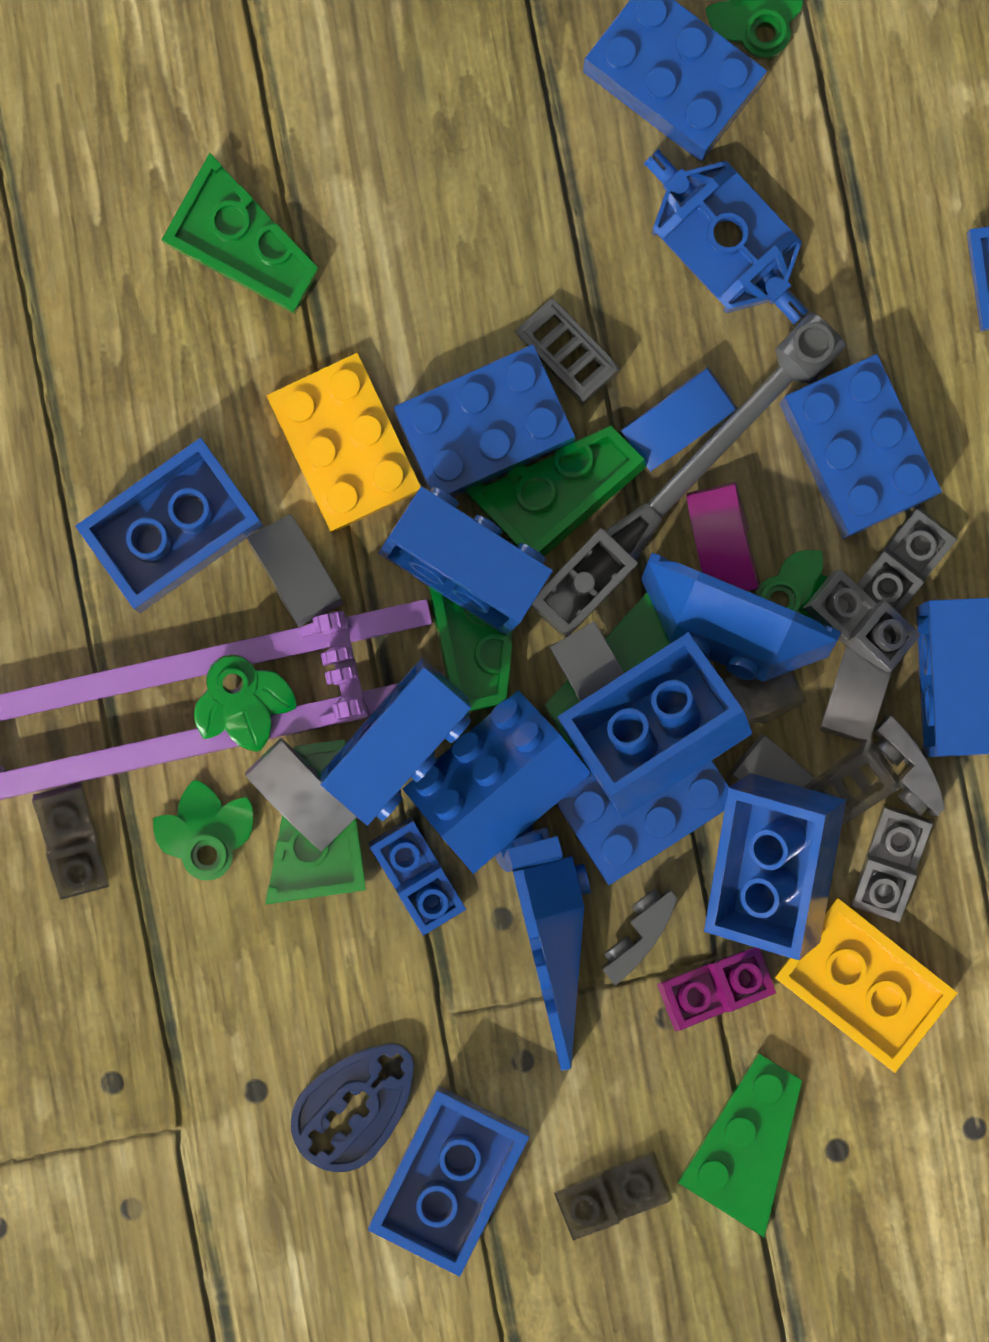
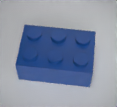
M630 0L585 57L583 67L584 74L701 163L762 86L767 73L766 69L675 0Z
M533 344L394 406L395 415L429 490L432 487H437L452 497L466 493L465 490L481 483L486 484L506 475L508 471L525 464L526 466L554 453L555 450L573 443L575 440V435Z
M877 354L788 394L780 402L779 405L843 540L931 500L942 492Z
M200 437L75 527L133 609L142 613L247 539L246 537L264 527V525Z
M421 486L378 554L502 634L507 635L522 621L553 570L544 565L546 558L534 548L524 543H520L516 547L500 537L502 533L501 528L489 519L480 515H476L472 519L458 510V501L447 492L437 487H432L429 491Z
M989 598L927 601L916 607L917 631L921 634L917 639L923 755L925 758L989 755Z
M689 632L557 716L570 742L622 818L753 734L744 710Z
M421 657L321 771L320 786L367 826L376 816L381 821H384L403 799L400 796L401 788L411 777L415 782L420 781L437 760L434 757L436 753L434 750L444 739L453 743L470 724L471 719L468 712L471 709L468 697Z
M518 690L507 700L500 702L493 709L492 713L471 731L460 736L453 746L436 760L420 781L415 782L412 780L402 789L443 840L474 874L592 773L562 736Z
M711 760L623 818L617 812L593 774L589 775L556 803V806L605 882L611 885L724 812L729 786Z
M753 773L748 774L728 788L704 932L796 960L802 959L821 941L846 799Z
M437 1086L369 1223L368 1231L460 1277L529 1139V1131Z

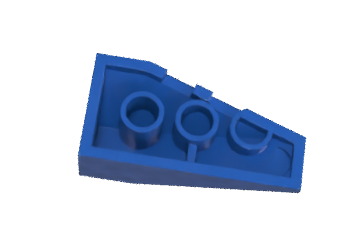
M568 856L556 861L513 871L561 1071L571 1069L584 917L582 895L591 893L585 865L574 866L572 856Z

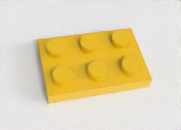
M358 353L266 395L331 533L416 494L421 487Z
M837 897L826 909L820 943L800 960L788 957L773 976L894 1073L897 1072L958 994Z

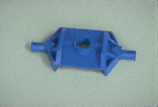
M657 150L653 153L652 157L650 156L643 165L660 180L666 191L652 234L654 236L658 235L721 302L725 313L770 302L775 304L795 325L810 311L789 290L792 285L788 282L802 241L727 161L686 172L682 168L678 171L660 150ZM723 221L737 224L742 232L741 242L734 247L721 246L714 238L713 231L715 226Z

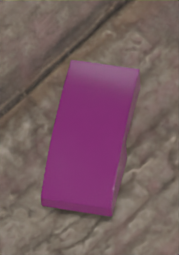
M732 482L688 492L686 495L702 573L745 591L757 589L760 580L747 536L749 527L737 483Z
M756 947L740 951L657 983L674 1031H681L722 1013L735 1011L776 994L761 951Z

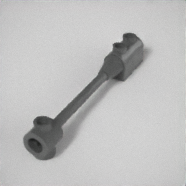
M809 312L775 348L779 367L647 504H642L605 531L600 528L539 592L531 605L532 608L564 638L571 635L638 565V558L663 521L661 518L793 380L811 384L846 348V343L825 320L817 314Z

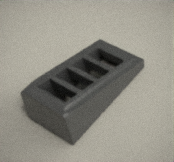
M553 298L515 330V333L527 346L534 345L541 362L581 406L587 403L620 372L619 366ZM554 316L560 324L539 342L533 334ZM568 331L573 338L555 355H552L547 348ZM581 346L586 353L566 370L561 362ZM594 360L599 368L580 384L574 377Z

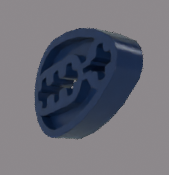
M390 1042L362 1049L341 1059L323 1071L302 1091L292 1110L291 1133L297 1149L306 1160L323 1170L347 1172L360 1168L375 1157L395 1129L410 1094L415 1064L413 1055L406 1047L399 1043ZM397 1053L401 1055L404 1060L400 1068L404 1075L398 1078L391 1074L386 1079L383 1078L376 1086H373L372 1083L379 1077V1072L383 1066L381 1061L378 1060L379 1057L383 1054L390 1058ZM349 1091L354 1095H358L362 1091L367 1093L369 1098L365 1105L370 1110L369 1113L364 1116L357 1111L351 1116L348 1124L353 1130L348 1134L340 1130L333 1136L331 1143L335 1147L334 1151L331 1153L325 1149L320 1150L318 1153L312 1151L310 1147L314 1139L309 1133L314 1129L323 1133L331 1123L327 1113L333 1110L335 1113L340 1114L346 1109L348 1101L344 1095Z

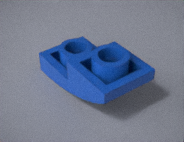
M707 367L669 393L658 404L624 426L621 432L631 446L645 459L646 466L651 472L734 412L737 406L710 368Z
M411 817L368 843L423 936L466 910Z
M532 825L495 855L498 864L506 872L556 861L563 857L558 836L550 838L547 828L533 830Z

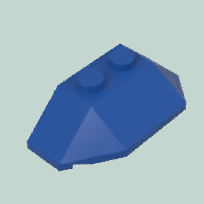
M651 553L641 578L669 642L672 643L689 632L706 658L725 665L731 674L742 679L753 680L756 678L766 681L828 658L841 634V631L827 625L824 626L820 622L680 563L671 562L667 558L655 553Z

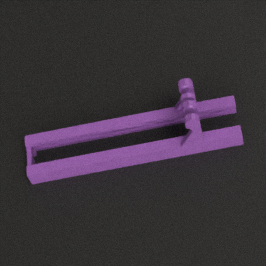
M427 599L348 617L343 611L313 617V623L300 628L0 694V721L207 675L211 664L225 655L242 656L253 665L329 647L331 648L321 653L323 666L335 664L336 670L326 672L325 677L328 685H339L341 696L300 705L295 710L287 713L270 715L271 729L268 740L369 718L398 684L362 691L351 642L432 625ZM193 729L6 771L4 766H0V800L240 746L230 738L226 730L213 738L203 739L198 729Z

